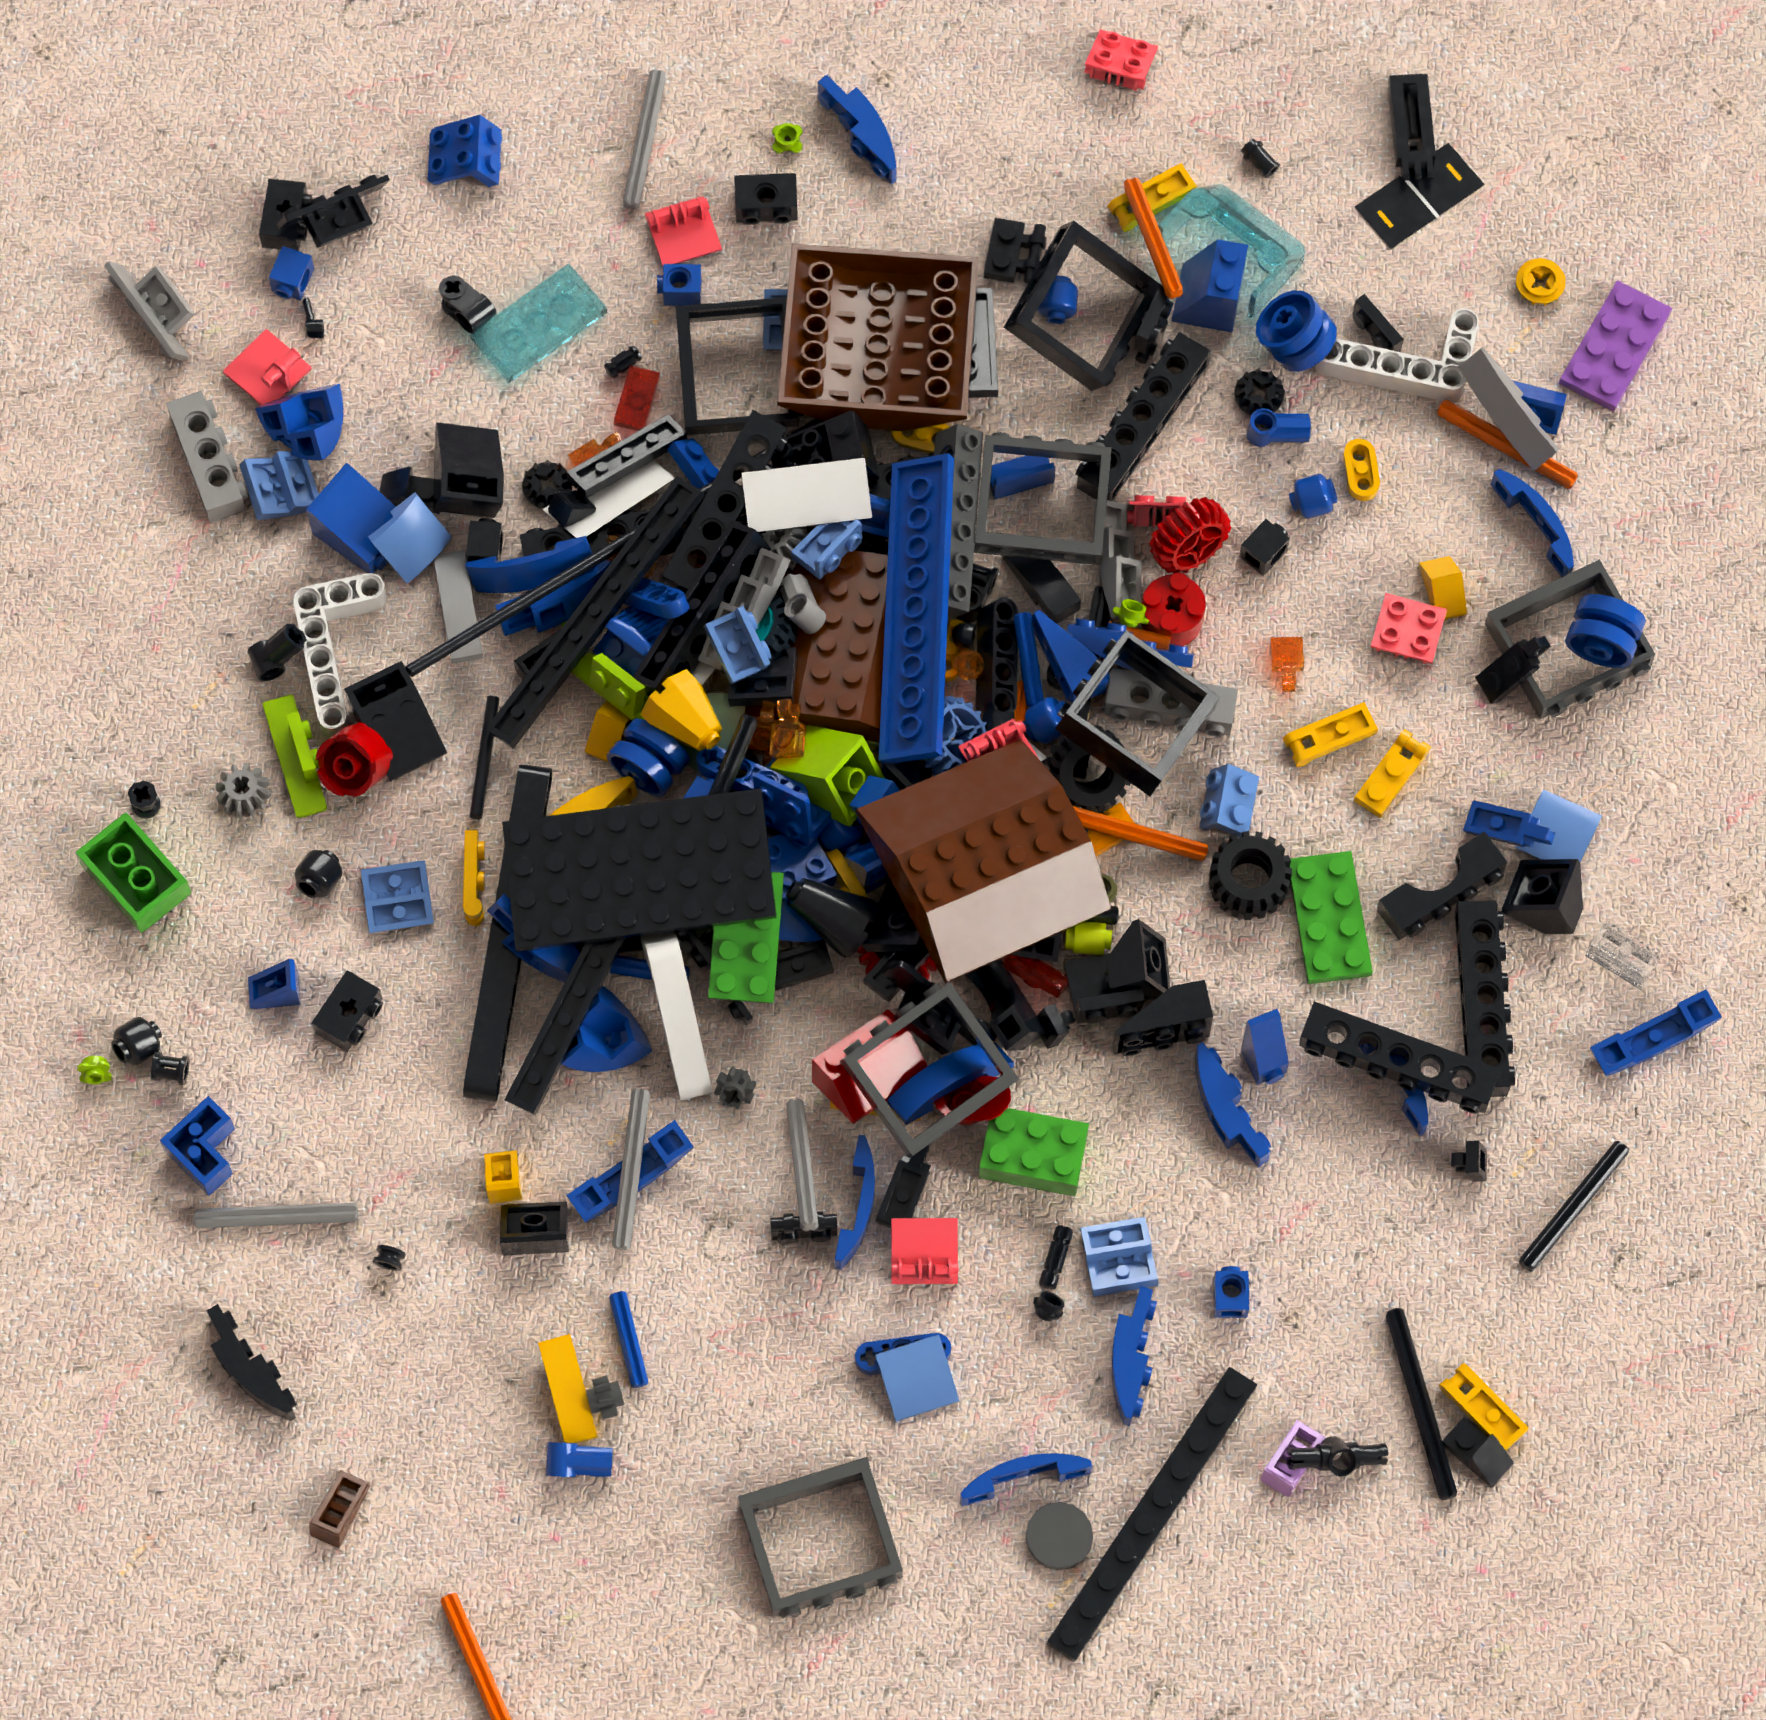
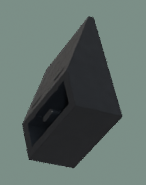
M853 410L787 436V444L780 456L774 453L771 459L773 469L865 458L868 483L880 479L868 425Z
M436 422L433 511L495 518L503 505L504 472L498 430Z
M402 661L344 688L347 703L358 723H365L368 727L375 730L393 752V759L390 761V767L386 774L390 782L447 754L446 748L419 692Z
M1205 980L1170 987L1115 1031L1113 1053L1133 1056L1139 1054L1141 1049L1154 1047L1155 1050H1164L1172 1047L1173 1043L1186 1041L1187 1044H1196L1204 1041L1205 1037L1210 1036L1213 1013Z

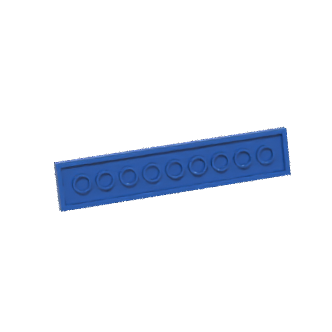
M949 453L892 463L879 761L882 763H899L942 756L954 457Z

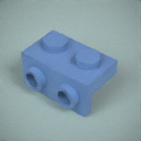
M856 519L853 523L843 521L818 524L791 551V558L820 580L827 572L832 573L839 566L841 558L848 551L852 552L860 545L862 541V523Z
M744 606L738 607L735 611L703 626L730 684L758 673L770 665V650L764 640H759L755 631L758 628L756 620L750 611L746 612Z
M1225 764L1212 769L1206 778L1205 785L1207 789L1204 803L1200 809L1201 820L1199 828L1205 831L1217 828L1232 835L1236 834L1237 837L1241 838L1242 832L1249 831L1259 776L1231 764Z

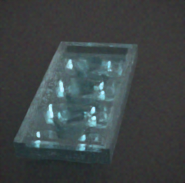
M568 263L490 319L474 334H470V337L505 380L510 383L605 315L607 307Z

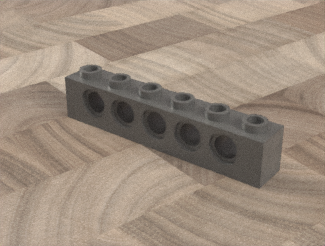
M959 424L936 433L934 456L949 453L954 457L948 620L968 613L970 608L983 441L982 431Z

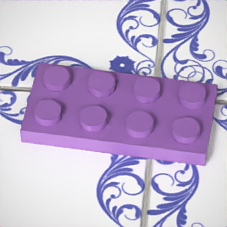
M1617 280L1562 374L1559 384L1614 412L1673 308Z

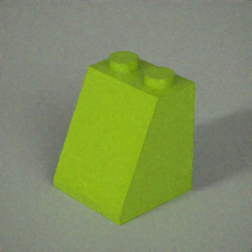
M807 725L769 767L777 773L804 784L808 789L810 802L831 812L832 819L845 826H851L857 818V815L849 805L868 776L871 775L885 779L862 735Z

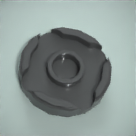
M1064 1502L1049 1503L1038 1509L1029 1520L1026 1531L1027 1548L1031 1555L1045 1568L1058 1571L1071 1569L1083 1561L1090 1552L1093 1540L1092 1526L1085 1513L1076 1506Z

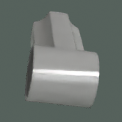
M801 573L787 575L782 579V585L779 589L785 602L784 613L804 633L813 634L825 623L826 614L817 605L807 579Z

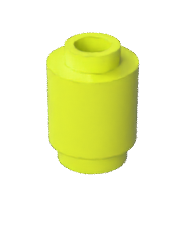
M1083 922L1066 930L1065 949L1073 950V953L1104 955V949L1111 950L1112 930H1106V923Z

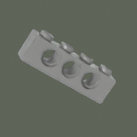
M199 391L167 402L166 405L209 522L213 523L246 511L243 500L247 499L248 495L243 481L236 482L233 475L238 469L232 453L226 455L223 446L228 444L222 426L216 428L213 419L218 416L212 400L206 401L203 392ZM199 425L206 427L201 432L192 431L194 427ZM208 452L216 453L211 459L202 458ZM218 479L226 480L222 486L212 485Z
M1112 668L1105 703V715H1110L1111 718L1119 721H1127L1129 719L1141 720L1142 723L1149 726L1170 725L1176 730L1181 731L1194 713L1190 708L1139 672ZM1202 683L1218 694L1220 699L1198 730L1205 731L1207 735L1213 737L1230 736L1238 689ZM1135 695H1142L1147 701L1138 704L1132 701L1131 698ZM1172 700L1179 706L1175 709H1168L1162 703Z

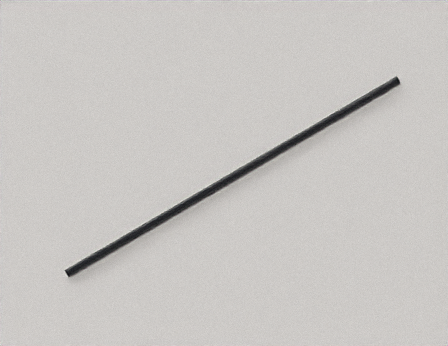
M815 418L789 435L824 421ZM762 450L753 457H762L766 453V450ZM745 471L736 472L733 475V480L737 481L742 478L741 473ZM713 481L699 488L705 496ZM639 525L405 666L408 674L411 677L417 675L620 552Z

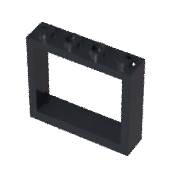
M1073 220L1059 227L1004 328L1090 391L1103 386L1107 387L1115 378L1116 372L1114 369L1116 365L1128 354L1130 350L1128 344L1132 336L1137 334L1143 322L1142 318L1146 311H1148L1160 283ZM1074 244L1139 291L1097 369L1032 322L1035 313Z
M787 297L675 306L684 420L687 435L741 431L749 417L697 419L690 323L780 316L783 346ZM788 409V413L764 416L784 427L799 426L798 416H804V414Z
M1126 630L1118 642L1111 639L1102 653L1107 655L1104 661L1098 657L1087 672L1092 676L1091 679L1087 681L1083 678L1072 693L1077 697L1075 701L1072 702L1067 699L1057 714L1062 719L1055 730L1145 794L1151 796L1218 702L1220 696ZM1118 658L1194 711L1154 769L1077 715Z

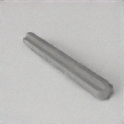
M652 69L649 73L623 197V206L627 209L636 210L640 206L666 81V73L663 70Z
M633 1089L631 1092L612 1239L613 1247L619 1250H629L631 1247L650 1099L648 1090Z
M799 1098L796 1100L790 1099L787 1102V1115L800 1227L803 1231H814L818 1228V1216L804 1101Z
M356 1203L207 1208L194 1211V1224L196 1228L356 1222L358 1220V1206Z

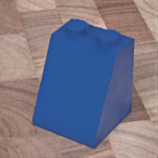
M1217 239L1183 263L1180 275L1183 294L1180 297H1176L1171 322L1233 333L1248 250L1247 244Z
M345 463L306 509L312 534L366 573H375L377 569L382 570L387 565L388 561L373 545L368 536L393 518L390 511L396 506L352 466Z

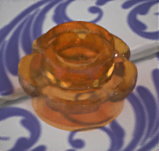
M965 649L960 651L959 656L954 658L953 667L957 670V675L965 681L969 679L975 680L983 671L984 661L978 652ZM966 663H969L970 668L966 667Z

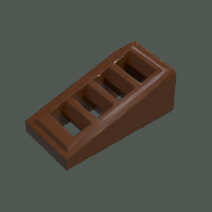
M340 1470L309 1523V1534L318 1540L339 1548L370 1488V1483ZM343 1485L356 1491V1495L353 1496L340 1490L341 1486ZM335 1498L349 1503V1507L335 1502ZM330 1510L343 1516V1518L339 1519L328 1514Z

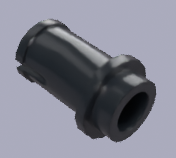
M1251 139L1241 150L1244 154L1243 159L1250 160L1261 171L1263 176L1268 178L1277 171L1280 164L1262 147V141L1257 142L1255 139Z

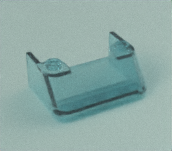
M1211 184L1193 189L1187 193L1158 225L1164 242L1167 245L1191 217L1204 219L1211 216L1258 252L1257 263L1268 276L1250 296L1248 317L1253 320L1303 264L1305 248L1298 239L1227 186Z

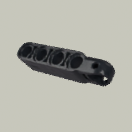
M1001 597L984 606L978 613L976 711H981L980 719L983 722H987L985 725L986 731L1013 719L1017 706L1018 644L1014 616L1018 614V608L1015 602L1007 597Z

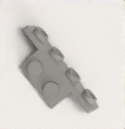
M108 261L104 266L110 273L108 276L109 280L116 288L123 291L127 297L125 299L127 305L134 312L139 313L144 320L142 322L143 327L161 343L159 348L162 353L169 359L174 358L186 361L189 355L174 334L195 313L163 269L155 266L136 284L123 265Z

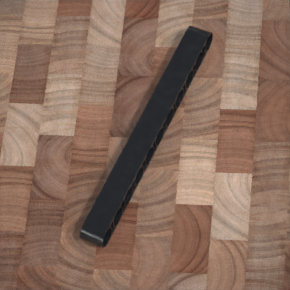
M519 765L509 821L546 816L552 783V768ZM505 848L495 901L503 894L510 898ZM493 917L467 1062L463 1097L497 1102L522 959L501 943L510 933Z

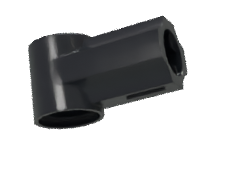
M286 624L271 638L259 641L247 650L260 681H270L281 676L285 672L284 664L304 648V643L307 641L306 636L295 624Z

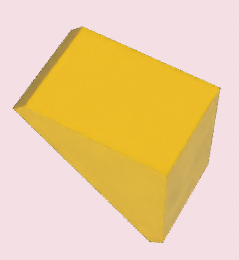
M1450 556L1420 562L1419 568L1430 604L1447 609L1444 620L1467 615L1462 572Z
M606 701L596 712L584 750L585 753L608 762L606 754L615 742L619 740L625 741L623 732L632 720Z
M517 1150L484 1154L486 1191L489 1203L495 1204L522 1200Z

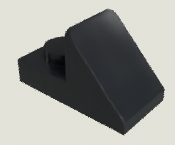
M404 467L383 474L379 492L395 506H398L413 493H416L432 513L440 514L438 511H433L434 479L413 476L412 467Z
M1465 1417L1442 1440L1444 1447L1491 1488L1514 1464L1511 1457L1493 1434L1487 1437Z

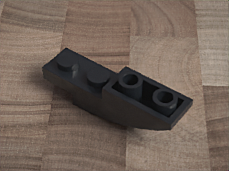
M218 1304L206 1310L221 1337L220 1340L210 1346L232 1380L249 1397L267 1410L289 1421L295 1419L296 1416L292 1408L297 1406V1403L288 1388L283 1391L281 1390L276 1381L281 1378V1375L273 1360L266 1363L262 1354L249 1360L254 1354L245 1338L240 1341L237 1339L233 1330L237 1329L238 1325L230 1311L228 1310L223 1313Z

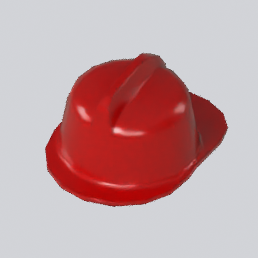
M982 1075L934 1101L937 1110L945 1116L998 1077ZM1009 1087L958 1124L972 1125L978 1121L992 1120L1000 1116L1008 1108L1011 1101Z

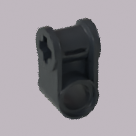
M448 276L440 282L439 292L443 298L441 302L443 311L458 322L466 332L474 334L496 315L497 312L493 303L461 277Z
M973 560L970 601L974 602L975 605L969 608L968 613L956 617L958 620L965 623H972L978 620V613L985 606L988 596L994 588L999 568L989 569L975 564Z

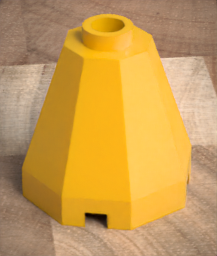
M687 669L668 677L662 683L666 688L663 692L659 694L655 690L648 697L640 715L651 726L698 751L705 748L710 750L720 741L721 724L702 685Z

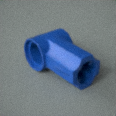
M1258 409L1250 417L1246 436L1251 444L1258 447L1267 446L1271 442H1309L1310 417L1309 414L1274 413L1269 409ZM1255 425H1265L1269 430L1260 431Z
M547 1442L545 1476H611L613 1448L577 1446L578 1443Z

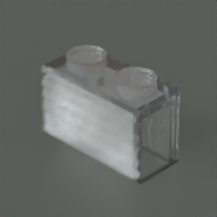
M1605 921L1590 943L1585 956L1641 990L1655 970L1661 954L1660 951L1655 952L1654 948L1650 949L1649 945H1644L1643 941L1638 942V938H1633L1632 934L1627 935L1626 931H1621V927L1616 928L1615 924L1610 925V921Z

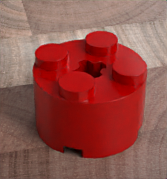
M1174 573L1157 578L1146 588L1142 604L1146 607L1144 616L1149 620V623H1141L1142 629L1171 637L1170 644L1185 646L1192 642L1202 628L1206 608L1205 596L1199 585L1183 573Z
M356 723L344 727L319 747L316 754V761L318 760L319 765L317 773L323 785L332 793L342 797L345 795L357 797L364 794L386 776L390 767V761L393 759V752L375 730L368 727L365 723Z

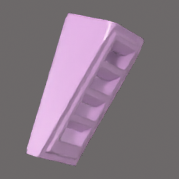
M1296 1420L1265 1467L1261 1477V1481L1286 1497L1291 1495L1307 1469L1290 1470L1286 1464L1281 1462V1459L1286 1461V1457H1291L1287 1455L1289 1447L1308 1448L1294 1439L1295 1436L1312 1445L1311 1448L1321 1444L1325 1439V1436Z

